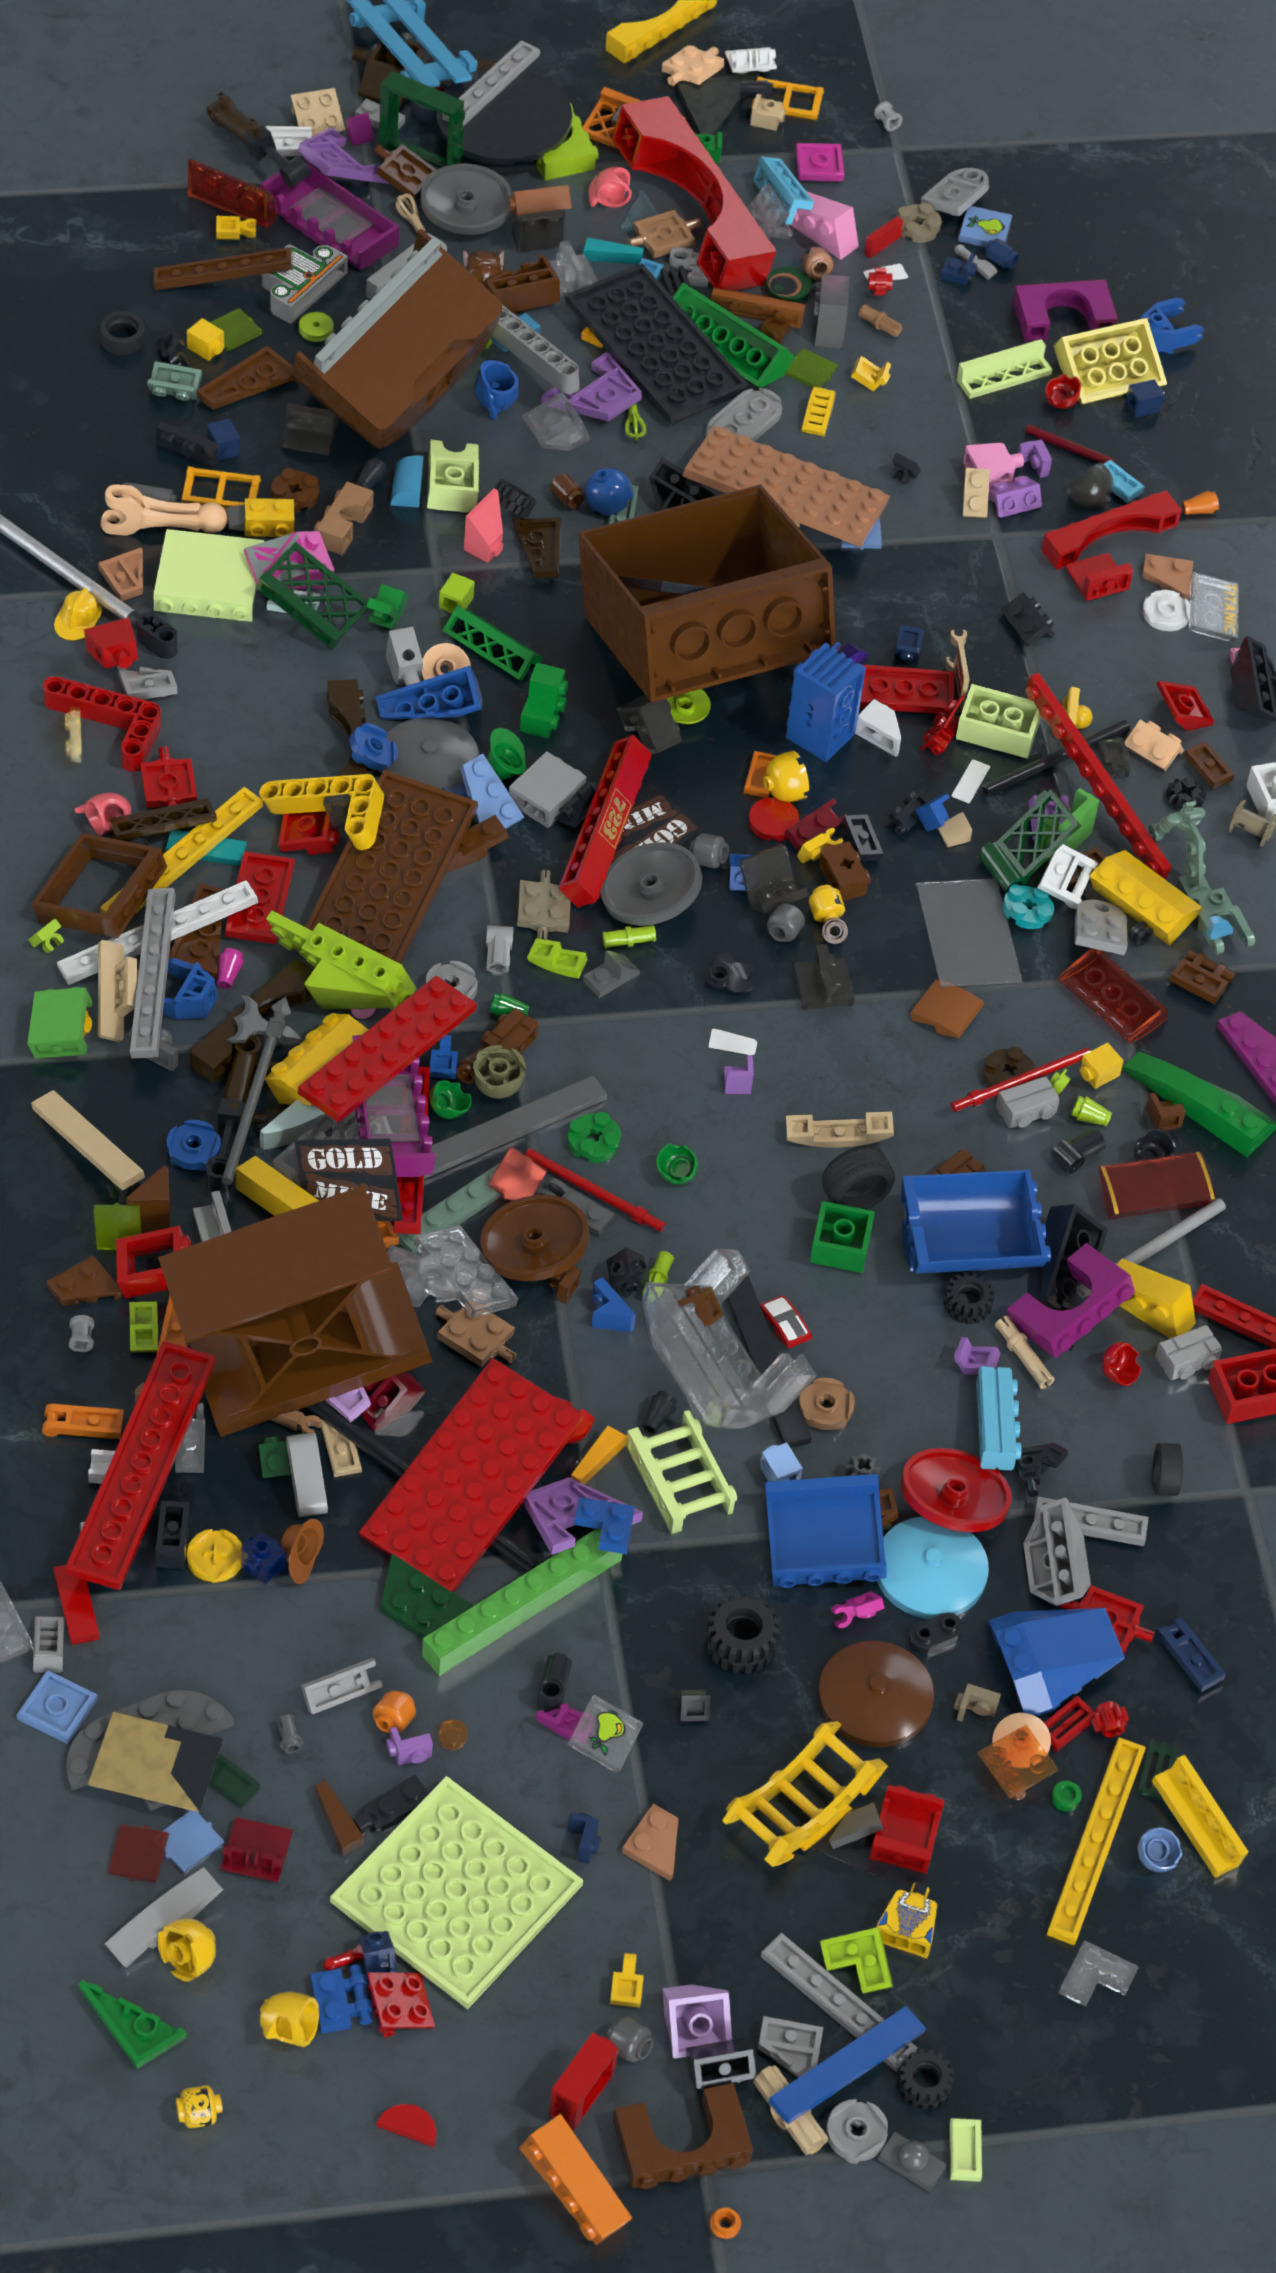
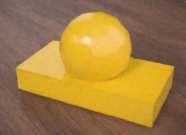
M1071 687L1062 701V707L1077 729H1084L1091 724L1093 715L1088 707L1078 705L1080 689Z

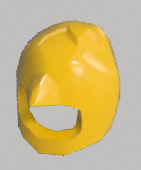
M290 1991L272 1995L269 1999L265 2000L259 2010L260 2026L266 2039L276 2038L303 2048L309 2045L315 2036L319 2020V2005L315 1998L304 1993Z

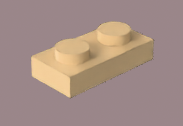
M965 469L962 517L987 518L990 469Z

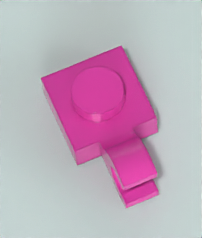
M873 1592L848 1599L846 1604H838L831 1608V1612L834 1614L843 1612L842 1619L835 1621L834 1624L838 1628H845L851 1623L854 1616L858 1618L872 1617L876 1614V1611L884 1609L882 1598Z

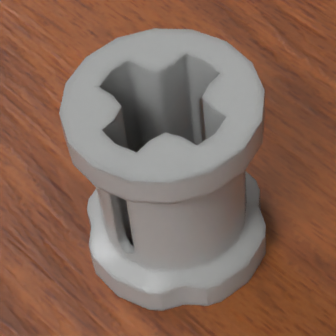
M890 102L880 103L875 108L874 116L884 123L887 131H894L902 124V116L899 113H895Z
M85 1315L74 1316L70 1319L72 1337L69 1341V1347L74 1351H89L94 1345V1340L91 1338L94 1320Z

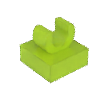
M54 919L29 938L28 941L34 948L42 943L43 950L49 954L54 950L50 940H53L58 946L64 942L60 934L54 933L62 926Z

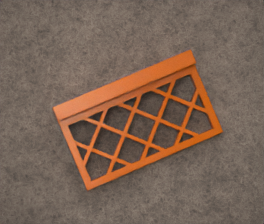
M604 87L600 93V100L582 128L588 132L589 138L617 148L609 134H613L615 127L606 129L604 122L612 121L621 104L640 102L641 100ZM603 108L611 111L612 114L601 117L600 111ZM600 124L602 130L596 132L589 130L591 126Z

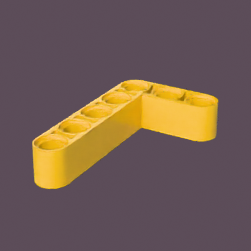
M370 774L269 781L260 788L259 795L272 814L348 810L345 831L355 848L366 850L375 842L384 793L374 776Z

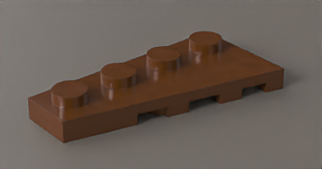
M200 883L191 904L225 889ZM222 919L176 938L169 958H176L194 965L197 962L201 965L202 970L207 971L217 980Z

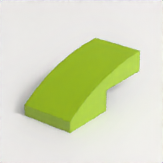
M536 938L527 956L528 961L539 967L578 979L588 960L584 952L562 949L560 942Z
M129 1302L130 1352H157V1302Z

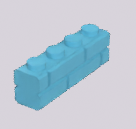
M981 1366L978 1370L976 1381L980 1465L982 1469L995 1470L998 1468L999 1470L1014 1469L1016 1459L1021 1458V1443H1016V1438L1020 1436V1422L1015 1421V1417H1018L1019 1401L1013 1398V1396L1017 1395L1018 1382L1016 1379H1012V1370L1010 1368L998 1367L994 1369V1367Z

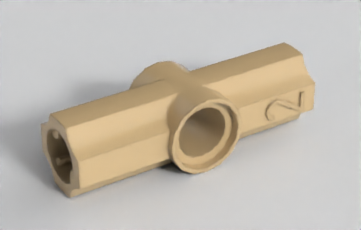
M776 2065L762 2070L754 2078L753 2082L767 2102H769V2098L789 2085ZM770 2105V2111L775 2122L781 2129L789 2131L805 2155L817 2152L827 2143L828 2137L811 2115V2110L787 2125Z

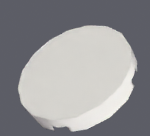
M1159 590L1151 593V596L1144 600L1142 614L1150 626L1162 631H1176L1185 627L1189 622L1191 606L1186 598L1179 597V593Z

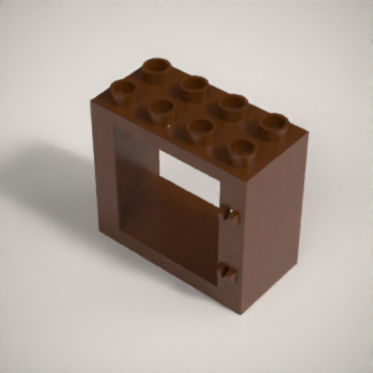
M761 484L578 532L585 617L651 703L805 661L813 650L819 649L824 643L829 644V648H832L836 643L832 565ZM617 576L709 587V589L686 595L627 588Z

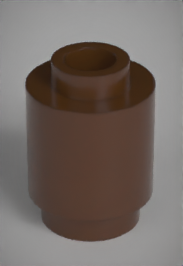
M568 474L557 475L552 480L550 490L564 506L575 509L582 504L585 498L583 490Z

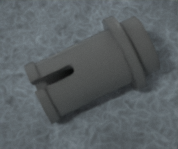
M289 1714L280 1716V1719L276 1720L282 1740L280 1747L287 1754L297 1753L302 1749L303 1739L298 1735L294 1716Z

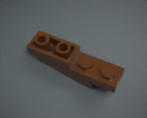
M496 815L466 831L446 873L479 861L488 856L487 850L509 838L508 832Z

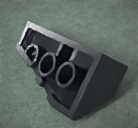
M1075 1204L1051 1206L1045 1223L1046 1239L1044 1241L1045 1246L1049 1245L1051 1259L1050 1262H1046L1042 1267L1041 1300L1052 1309L1060 1311L1063 1302L1068 1303L1078 1283L1071 1275L1067 1259L1086 1243L1101 1253L1108 1231L1106 1227Z

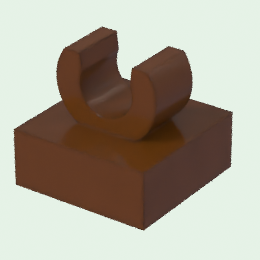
M572 1266L567 1273L563 1272L551 1277L553 1279L549 1285L558 1290L557 1300L565 1304L568 1303L580 1285L581 1269Z

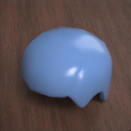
M1163 1827L1146 1831L1140 1838L1137 1847L1140 1861L1146 1868L1154 1872H1166L1175 1868L1182 1857V1850L1179 1839L1175 1834Z

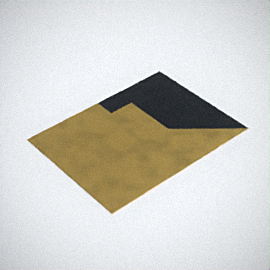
M113 1712L88 1785L200 1812L224 1739Z

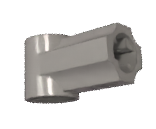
M487 925V971H490L493 975H502L505 972H509L513 927Z

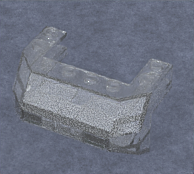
M716 1248L684 1285L647 1282L642 1299L652 1345L700 1424L717 1428L744 1429L784 1412L817 1376L804 1354H800L793 1361L788 1353H781L761 1375L724 1315L714 1324L704 1327L702 1320L696 1315L694 1302L680 1306L678 1301L685 1296L684 1291L696 1285H700V1288L711 1285L718 1303L721 1305L751 1271L738 1250Z

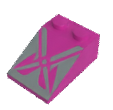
M295 532L246 547L244 554L256 585L259 577L265 571L267 572L295 541L334 573L335 570L320 532ZM296 551L290 556L291 565L304 564L303 557ZM318 569L309 570L310 580H323L322 573ZM277 570L273 574L279 581H288L287 570ZM291 570L292 581L306 580L305 570ZM324 585L310 587L311 589H323ZM293 586V590H294V589H307V587H306V586Z

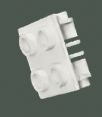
M770 47L725 51L733 73L745 74L748 71L758 70L760 72H767L770 69H777L773 59L776 57L775 49Z

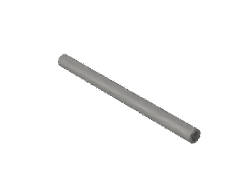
M1220 1198L1214 1200L1122 1259L1137 1265L1224 1211L1226 1209L1225 1203ZM1083 1284L1076 1288L1081 1298H1086L1091 1293V1290Z

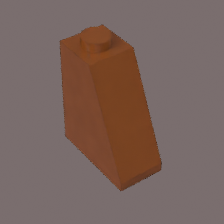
M569 185L511 192V197H508L509 210L513 211V215L571 209Z

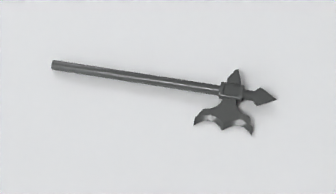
M241 995L245 1002V1009L240 1015L233 1017L238 1025V1031L233 1037L226 1039L231 1043H246L247 1039L252 1035L263 1034L265 1035L264 1040H266L223 1173L222 1182L230 1185L233 1181L275 1046L279 1045V1042L288 1043L300 1040V1036L292 1028L285 1025L284 1017L291 1014L286 996L271 1006L274 1011V1017L267 1021L260 1016L258 1004L249 996Z

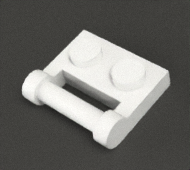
M1063 844L1053 853L1037 888L1062 900L1070 908L1077 909L1078 905L1082 902L1081 896L1089 881L1090 874L1098 867V863ZM1077 865L1082 867V872L1071 893L1066 888Z

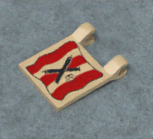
M951 630L950 642L957 648L955 662L952 663L949 660L950 657H946L945 668L948 671H954L956 701L963 694L965 695L958 707V712L963 710L969 684L964 650L967 637L966 630H962L961 636H956L954 630Z

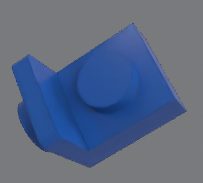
M729 854V888L731 890L753 891L756 879L755 855Z

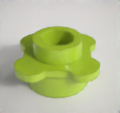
M1066 1068L1061 1074L1056 1071L1049 1080L1052 1088H1054L1058 1095L1071 1079L1065 1075L1067 1072Z

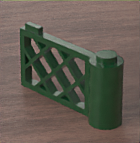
M1051 789L1049 791L1044 790L1034 799L1036 804L997 842L986 843L980 849V861L1005 893L1009 891L1012 885L1026 886L1027 879L1082 826L1055 791ZM1053 799L1056 803L1055 813L1045 814V806ZM1031 819H1038L1036 832H1026L1027 823ZM1044 819H1054L1052 832H1042ZM1060 819H1068L1072 823L1064 832H1058ZM1014 836H1020L1018 849H1010L1006 844ZM1026 836H1036L1034 849H1024ZM1042 836H1052L1051 845L1047 849H1040ZM1024 854H1033V862L1025 868L1023 865Z

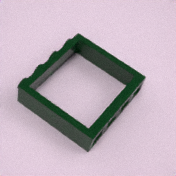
M391 71L380 86L379 144L389 152L396 150L403 144L437 170L445 166L461 164L464 152L462 139L465 134L463 121L466 115L464 112V101ZM399 96L449 116L447 159L398 139Z

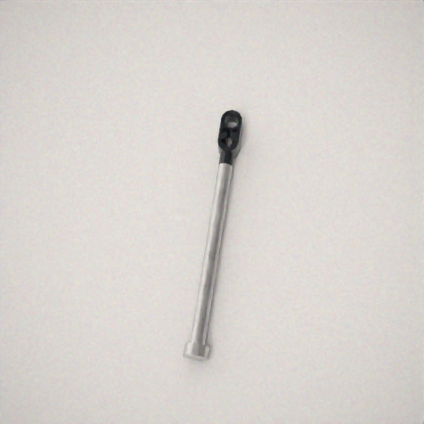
M0 514V532L80 590L84 587L88 588L89 593L95 597L98 603L119 618H129L132 627L137 630V639L140 644L163 659L173 658L177 654L178 639L177 630L153 613H143L140 615Z

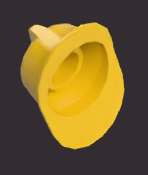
M84 587L82 591L71 592L65 597L63 606L54 622L55 632L59 637L71 641L81 640L85 638L84 629L94 627L101 616L102 608L95 597L89 593L88 588Z

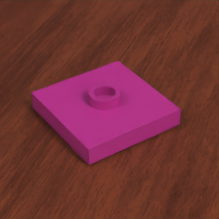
M796 143L798 180H844L841 144Z

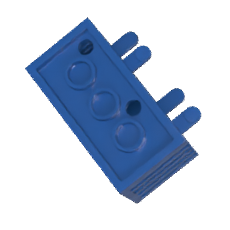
M836 642L832 648H829V644L824 643L819 649L813 650L803 664L800 663L793 672L794 684L791 688L792 698L788 707L790 712L786 722V738L824 762H827L855 735L866 667L853 663V659L845 658V654L837 653L841 646L839 642Z

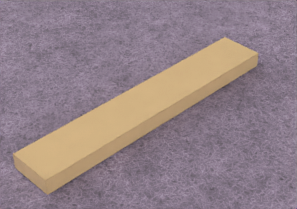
M54 1090L31 1102L32 1109L122 1191L145 1178L144 1171Z
M321 1420V1428L334 1477L362 1472L355 1444Z

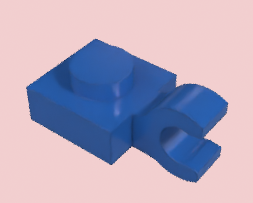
M445 1035L440 1039V1050H431L430 1077L456 1079L458 1052L450 1051L452 1035Z

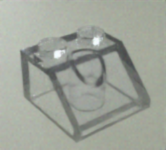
M564 393L556 395L522 415L523 420L542 448L571 451L590 440L583 421Z

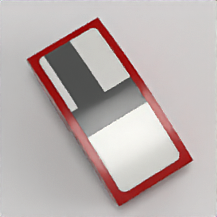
M784 1295L760 1304L764 1317L774 1326L775 1336L788 1349L812 1339V1334L804 1320Z

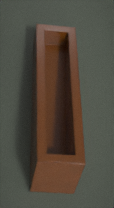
M324 1780L315 1786L316 1797L341 1855L344 1856L363 1846V1835L327 1781Z

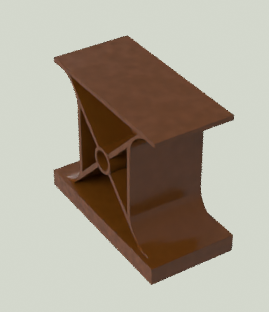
M364 1185L158 1257L185 1343H190L191 1349L216 1356V1364L205 1387V1393L221 1437L277 1418L281 1414L305 1408L433 1362L398 1261L394 1263L390 1261Z

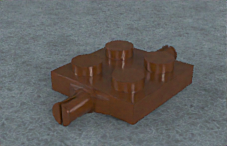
M380 144L374 150V153L384 159L376 174L403 194L411 195L413 199L421 193L423 183L428 176L437 170L403 144L391 152L387 151Z

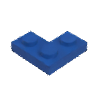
M579 1497L574 1525L602 1529L598 1550L627 1554L635 1506Z

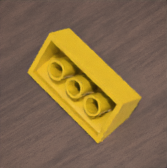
M1126 850L1106 857L1090 874L1091 885L1095 891L1135 921H1145L1147 927L1153 928V934L1169 946L1203 910V907Z
M332 1013L323 1019V1023L317 1029L309 1032L306 1035V1039L299 1046L291 1049L288 1053L289 1056L282 1062L274 1065L271 1069L272 1072L265 1077V1081L279 1104L292 1105L298 1100L303 1105L312 1106L313 1104L297 1094L298 1086L347 1048L352 1042L353 1035H363L369 1029L349 1014Z

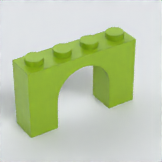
M573 107L572 126L567 136L568 140L562 143L556 150H551L545 153L544 157L537 159L536 167L544 181L595 170L596 159H598L597 148L591 144L589 134L583 130L580 118L575 116Z

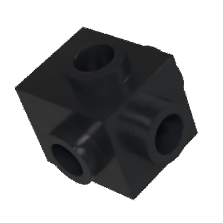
M625 1247L606 1260L609 1282L614 1289L630 1296L650 1283L647 1272L648 1266L643 1255Z

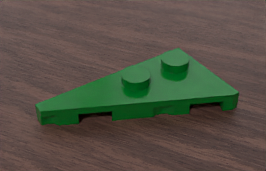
M84 1980L78 1983L81 1993L136 2069L187 2038L184 2029L180 2027L175 2029L162 2022L160 2017L144 2012L141 2007L121 1997L118 2000L103 1992V1988L93 1983H87Z

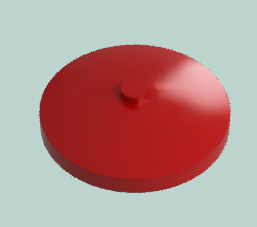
M950 1448L923 1450L913 1455L907 1461L901 1475V1490L909 1505L925 1519L947 1529L960 1532H981L992 1529L1005 1519L1011 1505V1490L1003 1475L997 1469H982L980 1458L964 1451Z

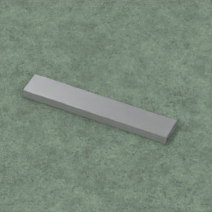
M520 41L458 98L464 101V112L466 115L463 126L539 57L540 49ZM443 114V120L449 122V116Z
M780 1933L762 1951L761 1957L856 2038H859L884 2021L880 2015L783 1933ZM910 2042L885 2059L884 2062L898 2072L903 2060L906 2057L908 2058L909 2054L913 2051L916 2053L917 2047Z

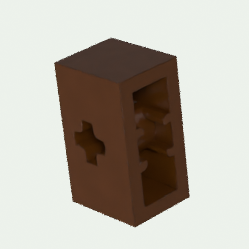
M850 842L821 848L819 867L828 884L840 891L842 900L845 901L866 895L868 884H870V875L867 869H863L859 853L853 849Z

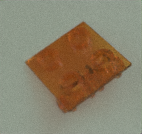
M1027 1725L1020 1727L977 1752L1009 1799L1015 1797L1016 1800H1021L1026 1796L1024 1790L1058 1771L1057 1766Z

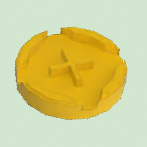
M208 1529L200 1532L189 1542L187 1549L188 1567L192 1573L203 1581L213 1583L226 1581L234 1577L241 1569L244 1560L243 1546L240 1540L231 1532L222 1529L220 1531Z

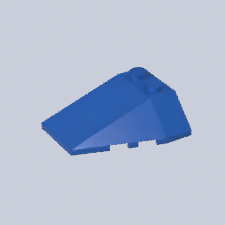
M1105 1608L1014 1611L988 1620L996 1645L1001 1649L1015 1685L1016 1696L1023 1713L1036 1717L1054 1711L1063 1700L1072 1694L1076 1695L1085 1684L1094 1678L1098 1679L1125 1659Z

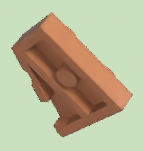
M142 548L98 563L99 571L118 599L125 601L143 594Z
M653 1804L622 1847V1854L671 1881L674 1871L678 1818Z

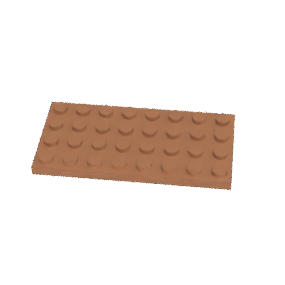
M713 426L685 467L683 476L724 493L761 484L792 520L858 547L863 546L890 499V495L885 494L879 489H872L862 485L859 481L844 478L834 471L824 470L817 467L814 463L804 462L791 454H784L774 450L769 445L759 444L746 436H739L729 432L726 428Z

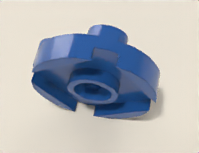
M370 723L363 724L361 727L358 726L350 735L353 760L381 773L383 770H387L397 759V746L394 741L389 742L386 738L388 733L385 730Z
M188 1120L185 1121V1125L178 1128L176 1125L168 1134L167 1152L170 1162L174 1165L190 1170L198 1169L205 1171L207 1162L219 1155L221 1138L214 1131V1127L207 1122ZM193 1141L198 1142L199 1147L191 1148L187 1144L192 1145Z

